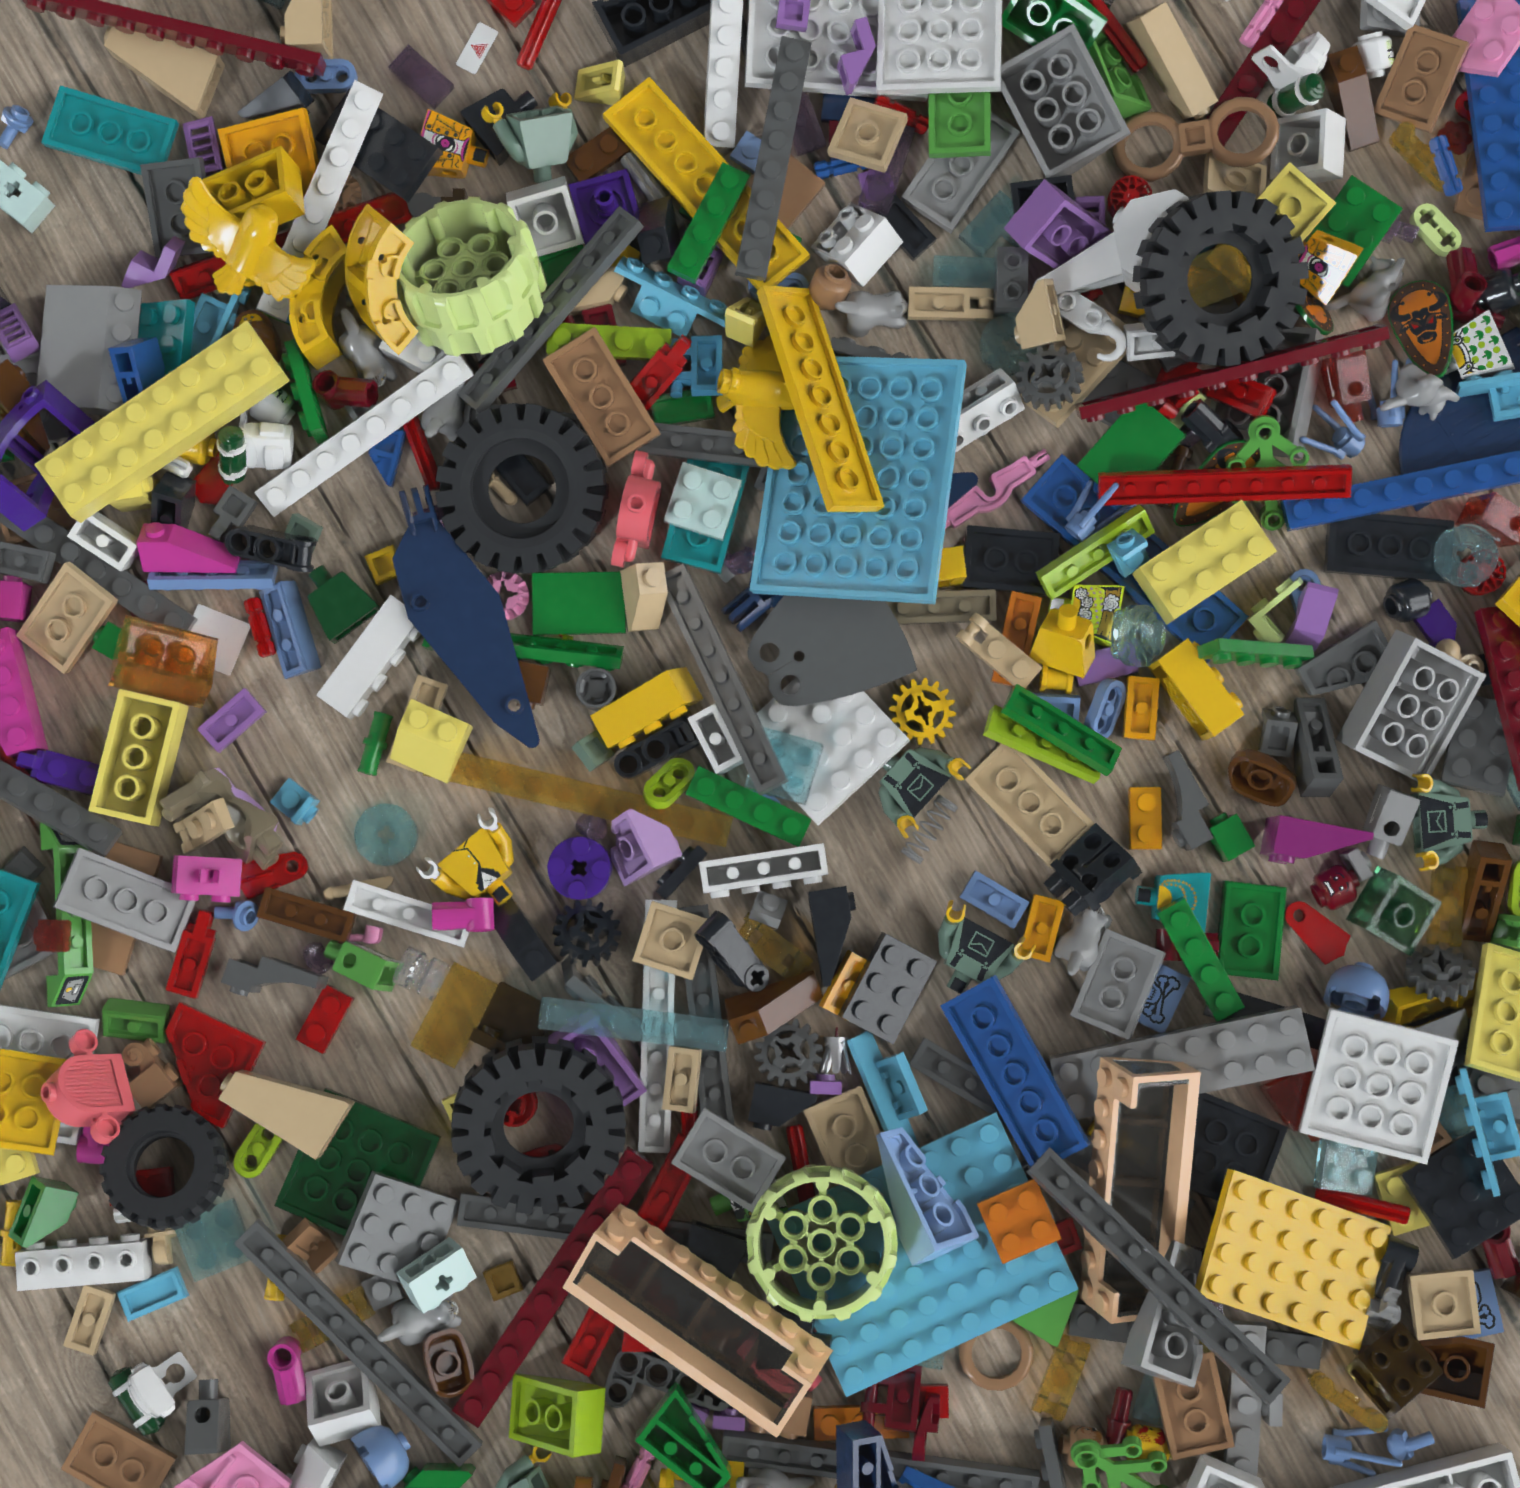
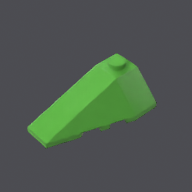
M1101 30L1088 52L1123 119L1149 111L1152 106L1141 80L1137 74L1130 75L1123 63V58Z

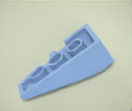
M903 1127L876 1135L898 1236L912 1266L936 1259L977 1239L979 1235L965 1206L959 1199L954 1201L943 1188L946 1184L940 1175L935 1177L925 1165V1155Z

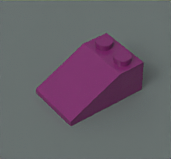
M1288 816L1267 817L1265 821L1260 854L1269 856V862L1286 865L1287 863L1294 864L1295 859H1305L1372 840L1374 833Z

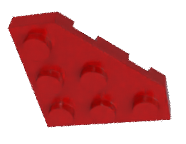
M179 1002L165 1032L169 1043L172 1044L177 1059V1067L192 1102L190 1105L192 1110L204 1117L209 1123L223 1129L226 1127L234 1108L219 1100L223 1092L220 1086L229 1073L234 1074L242 1069L252 1072L266 1041L184 1002Z

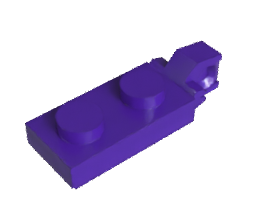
M39 749L36 755L19 752L16 761L17 767L31 770L30 777L37 779L40 783L88 796L93 794L100 766L92 762Z

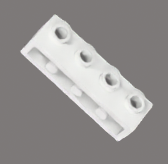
M1001 368L963 391L955 452H958L964 446L987 434L990 430L1013 418L1025 409L1015 382Z
M392 595L388 597L316 695L351 720L354 716H361L369 705L367 698L373 690L378 692L388 678L385 674L392 665L396 667L402 661L406 654L404 648L409 641L415 642L421 635L409 621L405 605Z
M824 843L699 862L703 893H710L711 899L730 896L729 890L741 888L742 894L761 891L760 885L772 883L773 889L792 887L791 880L803 879L804 885L823 882L822 876L828 875Z
M140 1233L120 1235V1240L109 1241L108 1236L90 1237L89 1243H77L76 1238L58 1240L57 1245L45 1246V1241H37L30 1247L15 1252L17 1291L143 1281L153 1275L151 1241L149 1238H140Z

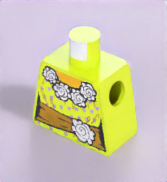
M1075 585L1070 589L1069 598L1058 596L1054 600L1050 599L1048 613L1053 608L1059 610L1060 606L1064 604L1074 605L1078 609L1077 616L1089 619L1093 623L1094 643L1104 647H1111L1115 643L1125 586Z

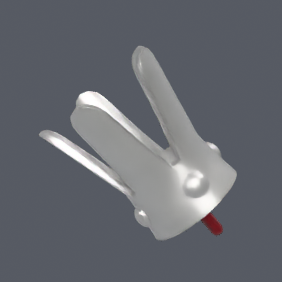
M836 1027L835 1037H824L825 1052L819 1073H822V1071L823 1073H828L832 1062L833 1073L837 1074L841 1071V1073L846 1074L848 1070V1073L852 1074L847 1052L848 1044L846 1042L849 1038L838 1037V1027Z

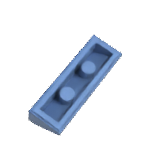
M280 581L275 583L274 589L260 590V598L284 678L288 679L320 669L321 663L296 581Z

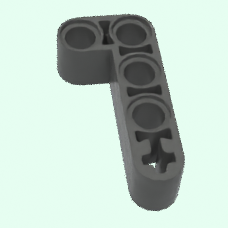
M622 1346L616 1353L604 1386L606 1388L605 1401L614 1408L624 1407L628 1404L637 1382L667 1393L676 1381L692 1403L714 1411H722L729 1407V1404L722 1399H714V1394L708 1389H705L704 1395H701L702 1385L699 1383L693 1389L682 1387L680 1380L686 1374L655 1352H622ZM625 1353H632L637 1357L638 1363L633 1367H627L621 1362V1356ZM656 1364H662L666 1367L668 1373L663 1378H656L650 1371L651 1367ZM616 1383L625 1386L627 1393L622 1397H615L610 1392V1386Z

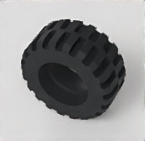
M166 1103L156 1104L153 1109H149L146 1106L138 1109V1115L133 1118L129 1115L121 1120L124 1125L120 1128L119 1135L110 1142L109 1146H103L101 1155L105 1157L104 1164H99V1174L104 1177L101 1185L104 1193L108 1194L111 1205L127 1219L154 1230L165 1231V1228L176 1230L184 1228V1224L188 1222L193 1224L199 1221L202 1213L205 1211L210 1212L216 1206L213 1202L217 1196L222 1197L225 1190L223 1187L224 1179L229 1177V1169L226 1165V1162L229 1161L228 1151L224 1148V1140L221 1135L200 1114L176 1104L174 1107L168 1106ZM167 1137L179 1139L189 1146L194 1155V1169L189 1181L180 1191L168 1197H156L148 1194L141 1188L136 1177L140 1156L149 1145L159 1139Z

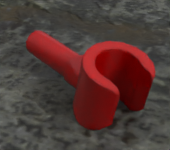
M1196 390L1197 394L1194 396L1179 398L1174 403L1166 398V402L1157 405L1155 409L1165 418L1173 419L1179 413L1180 408L1197 396L1199 391Z

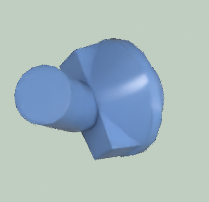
M18 105L4 107L1 120L7 126L0 136V146L2 148L8 149L19 131L25 134L32 126L33 119L25 108Z
M248 900L236 901L235 907L215 906L214 919H233V924L238 930L248 931L258 921L256 916L259 908L256 903Z
M1395 1428L1387 1438L1388 1452L1395 1460L1399 1461L1410 1460L1414 1456L1415 1450L1435 1444L1430 1431L1409 1438L1406 1430Z

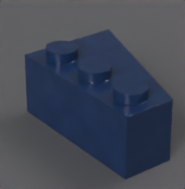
M866 1420L836 1425L837 1488H900L893 1474L894 1468L883 1435Z

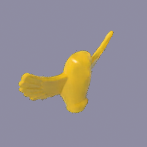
M196 176L191 178L188 188L183 192L184 202L181 204V211L186 216L184 223L190 230V240L200 243L205 251L213 252L217 258H222L226 262L225 266L212 275L218 292L239 296L244 286L256 285L262 287L265 294L272 295L278 302L282 301L283 298H291L293 293L299 294L310 281L311 273L314 271L317 262L313 258H299L290 255L275 242L278 232V215L265 204L257 203L251 206L241 219L227 211L213 198L201 178Z
M769 335L764 340H758L753 348L746 346L742 349L743 355L738 359L739 369L736 367L721 369L717 381V393H721L723 396H718L716 402L718 409L722 413L736 406V413L734 415L736 422L733 425V431L736 433L735 445L739 449H743L748 458H754L760 467L768 466L773 470L781 468L793 469L797 463L785 443L781 431L780 415L781 410H794L771 336Z

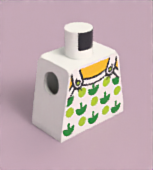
M1490 310L1485 311L1454 332L1453 353L1444 375L1458 369L1463 380L1470 376L1479 375L1484 378L1500 371L1515 369Z

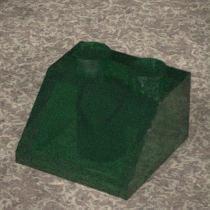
M1376 866L1373 876L1369 878L1346 920L1411 957L1442 902L1400 875Z

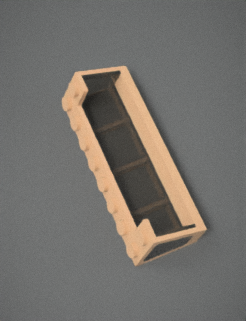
M1100 1057V1066L1097 1071V1099L1094 1102L1095 1123L1091 1134L1093 1146L1092 1157L1089 1163V1185L1164 1257L1171 1241L1185 1243L1201 1072L1184 1062ZM1083 1227L1085 1237L1084 1248L1081 1253L1082 1271L1081 1281L1078 1284L1079 1298L1111 1324L1135 1321L1149 1290Z
M621 1203L593 1233L563 1286V1289L776 1438L833 1352L822 1340L813 1337L800 1328L793 1320L784 1317L771 1308L767 1302L755 1297L745 1290L741 1284L726 1277L713 1265L697 1257L687 1247L680 1245L664 1234L661 1229L651 1225L638 1216L635 1211L626 1208Z

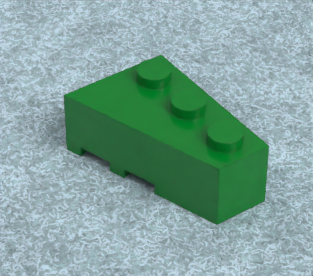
M676 1381L636 1431L635 1441L693 1488H723L732 1476L731 1466Z

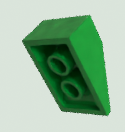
M1011 0L1002 14V26L1032 46L1039 44L1074 23L1088 51L1108 21L1087 0Z

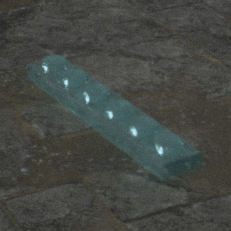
M542 997L538 1029L726 1052L730 1023L728 1020Z

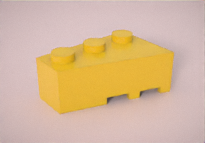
M681 667L664 671L590 715L607 748L619 746L620 750L637 741L635 736L643 732L646 735L662 727L661 722L668 718L673 720L688 711V707L704 698L688 669Z

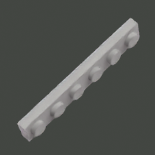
M1232 1320V1323L1265 1354L1267 1325L1264 1322ZM1229 1369L1227 1414L1235 1447L1224 1449V1462L1257 1476L1262 1400Z

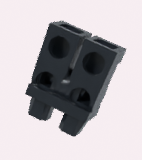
M1095 823L1064 852L1059 860L1056 859L1050 864L1055 872L1043 884L1055 898H1059L1070 888L1072 892L1061 902L1074 916H1077L1087 907L1095 912L1101 907L1099 903L1106 901L1129 877L1134 880L1143 872L1134 858Z

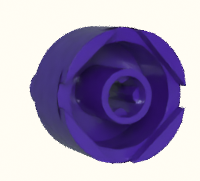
M586 837L568 838L558 844L552 851L547 864L548 876L553 887L561 895L575 900L590 899L602 893L610 883L612 876L611 857L608 851L595 840ZM576 861L579 863L586 861L588 864L585 867L587 872L585 876L582 874L574 875L573 871L576 869L574 863Z

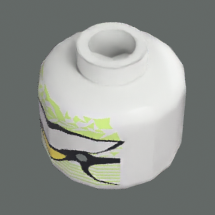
M1382 31L1357 37L1358 42L1353 44V46L1357 45L1368 79L1385 76V69L1392 67L1395 60L1391 38L1383 36Z
M279 388L252 406L249 411L250 416L260 423L268 422L287 425L296 413L291 409L294 399L287 392Z

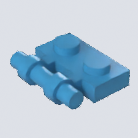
M722 335L691 336V347L683 355L687 361H691V371L682 370L670 384V396L672 398L682 397V388L684 386H691L692 396H723V394L717 393V381L719 373L723 368ZM678 338L672 339L671 347L677 341Z

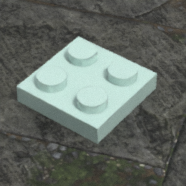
M682 462L664 517V523L723 541L742 480Z

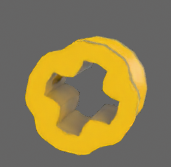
M1041 665L1039 691L1044 692L1046 689L1062 690L1065 694H1071L1074 675Z

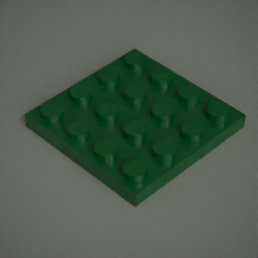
M325 1088L323 1092L349 1098L355 1103L321 1157L315 1160L298 1149L274 1206L345 1236L371 1172L375 1171L421 1186L442 1136L332 1089Z

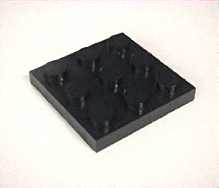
M1199 1094L1190 1190L1219 1201L1227 1169L1236 1170L1268 1182L1288 1127L1210 1094Z
M1475 1129L1430 1156L1427 1165L1419 1163L1399 1175V1178L1452 1260L1520 1220V1185L1503 1159L1492 1161L1500 1188V1196L1494 1197L1492 1189L1485 1190L1481 1171L1486 1170L1483 1157H1476L1472 1139L1478 1138Z

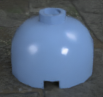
M1357 962L1355 965L1339 968L1331 975L1323 1000L1329 1007L1331 1002L1341 1006L1338 1010L1374 1018V1014H1380V1018H1383L1387 1012L1390 991L1386 980L1380 973L1374 970L1373 966L1364 962Z
M379 1425L365 1429L350 1438L366 1467L378 1480L377 1484L380 1488H393L404 1478L410 1462L406 1451L411 1446L401 1431L395 1434L389 1427Z

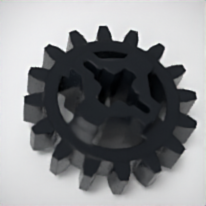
M588 899L586 905L582 906L579 900H575L573 909L566 905L562 912L563 915H557L555 920L557 925L553 927L552 934L557 936L554 940V946L563 947L560 952L561 957L567 954L571 955V964H574L579 959L581 960L582 967H586L590 960H592L595 966H599L601 957L608 961L612 954L611 951L616 952L619 945L617 941L620 940L622 934L621 931L616 930L619 927L620 921L611 920L614 912L612 909L607 912L602 910L604 903L600 902L597 907L592 906V900ZM574 919V926L566 931L567 925ZM607 935V941L600 947V940Z

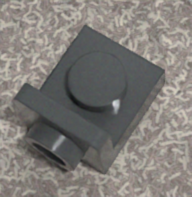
M1274 706L1272 709L1263 708L1261 715L1264 723L1258 750L1267 755L1291 757L1298 726L1294 713L1288 708Z

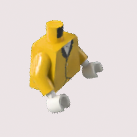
M489 807L488 810L492 816L490 820L484 821L479 813L477 815L479 825L482 827L437 865L431 858L425 857L424 859L431 864L428 871H421L418 867H416V870L421 877L430 879L431 882L446 894L464 900L472 897L484 898L489 894L496 904L500 906L513 895L503 881L513 873L510 866L514 862L511 838L501 823L497 822L495 810Z

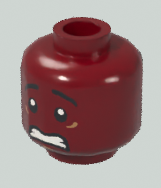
M1334 865L1314 875L1310 890L1321 908L1326 907L1329 910H1337L1356 900V888L1360 886V882L1352 869L1347 871L1341 865Z

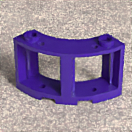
M47 380L37 387H29L23 393L21 401L0 422V461L6 449H8L37 473L26 494L0 473V513L22 531H26L47 517L55 494L34 465L45 456L18 435V432L44 407L74 432L63 444L95 424L89 416Z

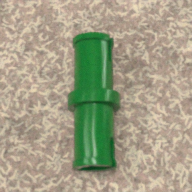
M374 711L368 737L363 739L362 744L365 747L360 766L357 770L360 773L377 776V769L383 750H387L388 747L386 739L391 721L393 720V716Z

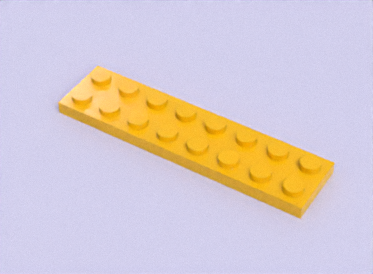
M648 77L603 113V119L693 218L722 162L728 163L659 86ZM748 185L716 244L735 266H737L751 188ZM778 219L765 282L747 279L757 290L762 285L777 286L809 260L810 253Z
M762 285L757 291L758 299L827 512H878L885 505L819 306L813 301L809 288Z

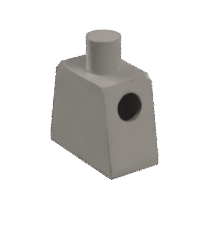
M1378 784L1363 827V831L1374 833L1366 853L1384 860L1390 843L1401 846L1421 800L1407 793ZM1389 822L1388 827L1384 830V825Z

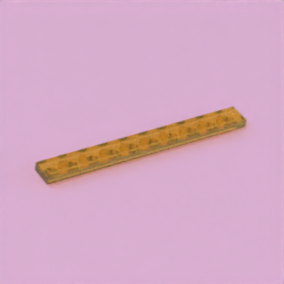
M461 753L449 780L452 783L607 820H614L626 810L633 809L668 826L674 836L725 848L733 821L731 816L672 803L665 809H654L645 803L643 795L466 753Z

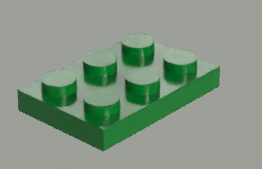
M1353 175L1349 177L1334 199L1336 204L1318 223L1306 240L1308 242L1316 230H1320L1364 248L1342 282V285L1346 288L1351 285L1403 210L1402 207Z
M289 340L284 342L287 352L282 353V358L286 370L289 371L291 378L295 379V382H291L290 386L295 401H298L299 407L303 408L302 412H298L303 430H306L308 437L313 436L318 444H322L329 439L317 393L312 387L313 379L307 358L300 350L296 340Z

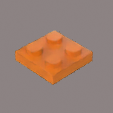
M1034 1179L976 1203L1002 1264L1062 1239L1041 1189Z

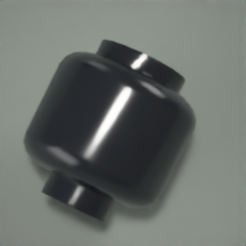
M1501 268L1484 276L1487 288L1478 299L1484 310L1489 309L1492 313L1498 314L1520 304V273L1514 274L1508 268Z
M1408 579L1393 584L1387 589L1383 599V606L1387 615L1400 623L1410 622L1425 616L1429 612L1432 592L1420 580Z

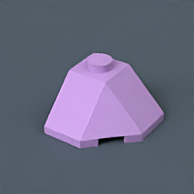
M629 809L612 820L611 832L616 834V846L611 848V860L624 887L661 869L683 855L679 848V843L673 836L670 828L648 816Z

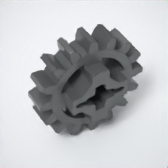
M1050 344L1048 351H1044L1041 346H1038V354L1033 355L1028 352L1026 354L1028 362H1019L1022 372L1015 373L1018 382L1016 384L1018 392L1022 394L1024 402L1028 403L1031 401L1033 408L1036 410L1041 404H1044L1046 411H1050L1053 404H1056L1060 410L1062 409V401L1066 400L1072 403L1071 394L1081 393L1079 384L1084 383L1081 361L1077 360L1075 352L1068 354L1066 346H1062L1059 351L1055 350L1054 344Z
M1436 945L1434 950L1424 946L1422 953L1414 950L1412 957H1407L1404 979H1408V987H1416L1415 994L1426 993L1428 1000L1437 997L1440 1002H1444L1445 997H1450L1453 1001H1457L1458 994L1466 997L1468 990H1473L1476 968H1472V960H1463L1464 953L1462 952L1455 955L1450 947L1445 951L1439 945Z
M794 1019L792 1025L785 1023L769 1035L763 1036L765 1039L763 1043L756 1042L755 1044L756 1048L762 1051V1053L755 1055V1060L764 1062L758 1069L761 1073L769 1071L767 1076L769 1082L778 1078V1085L780 1087H784L786 1081H790L792 1087L796 1088L797 1080L800 1078L805 1084L808 1083L806 1075L808 1073L817 1075L818 1072L813 1066L814 1064H822L823 1061L821 1057L816 1055V1053L823 1051L822 1045L814 1044L819 1039L818 1034L813 1033L809 1035L811 1029L809 1024L804 1025L802 1029L799 1028L800 1023L798 1019ZM785 1033H793L790 1038L780 1039L778 1037ZM806 1041L810 1049L809 1059L802 1052ZM779 1046L788 1050L794 1047L793 1051L799 1060L790 1056L784 1060L785 1056ZM770 1047L775 1051L776 1056L772 1065L768 1056ZM798 1067L800 1069L794 1073H785L788 1068Z

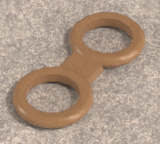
M1236 97L1223 102L1212 112L1210 118L1178 124L1172 117L1161 112H1143L1130 117L1125 123L1131 134L1138 128L1148 125L1163 128L1171 135L1173 150L1169 158L1161 165L1152 168H1142L1133 164L1128 159L1125 146L1131 134L1115 144L1112 153L1116 165L1126 176H1138L1148 182H1154L1170 175L1178 168L1183 157L1211 153L1219 162L1230 167H1249L1260 163L1272 153L1278 142L1280 126L1275 112L1265 102L1253 97ZM1238 111H1250L1257 114L1264 121L1267 129L1266 137L1262 144L1248 153H1233L1226 150L1218 138V128L1221 122L1228 115Z
M1014 1321L1007 1322L996 1328L1012 1333L1018 1340L1021 1348L1020 1359L1016 1368L1007 1375L989 1377L976 1368L972 1360V1347L977 1337L959 1345V1360L963 1372L974 1384L986 1390L1003 1391L1016 1386L1027 1376L1033 1363L1034 1347L1029 1333Z

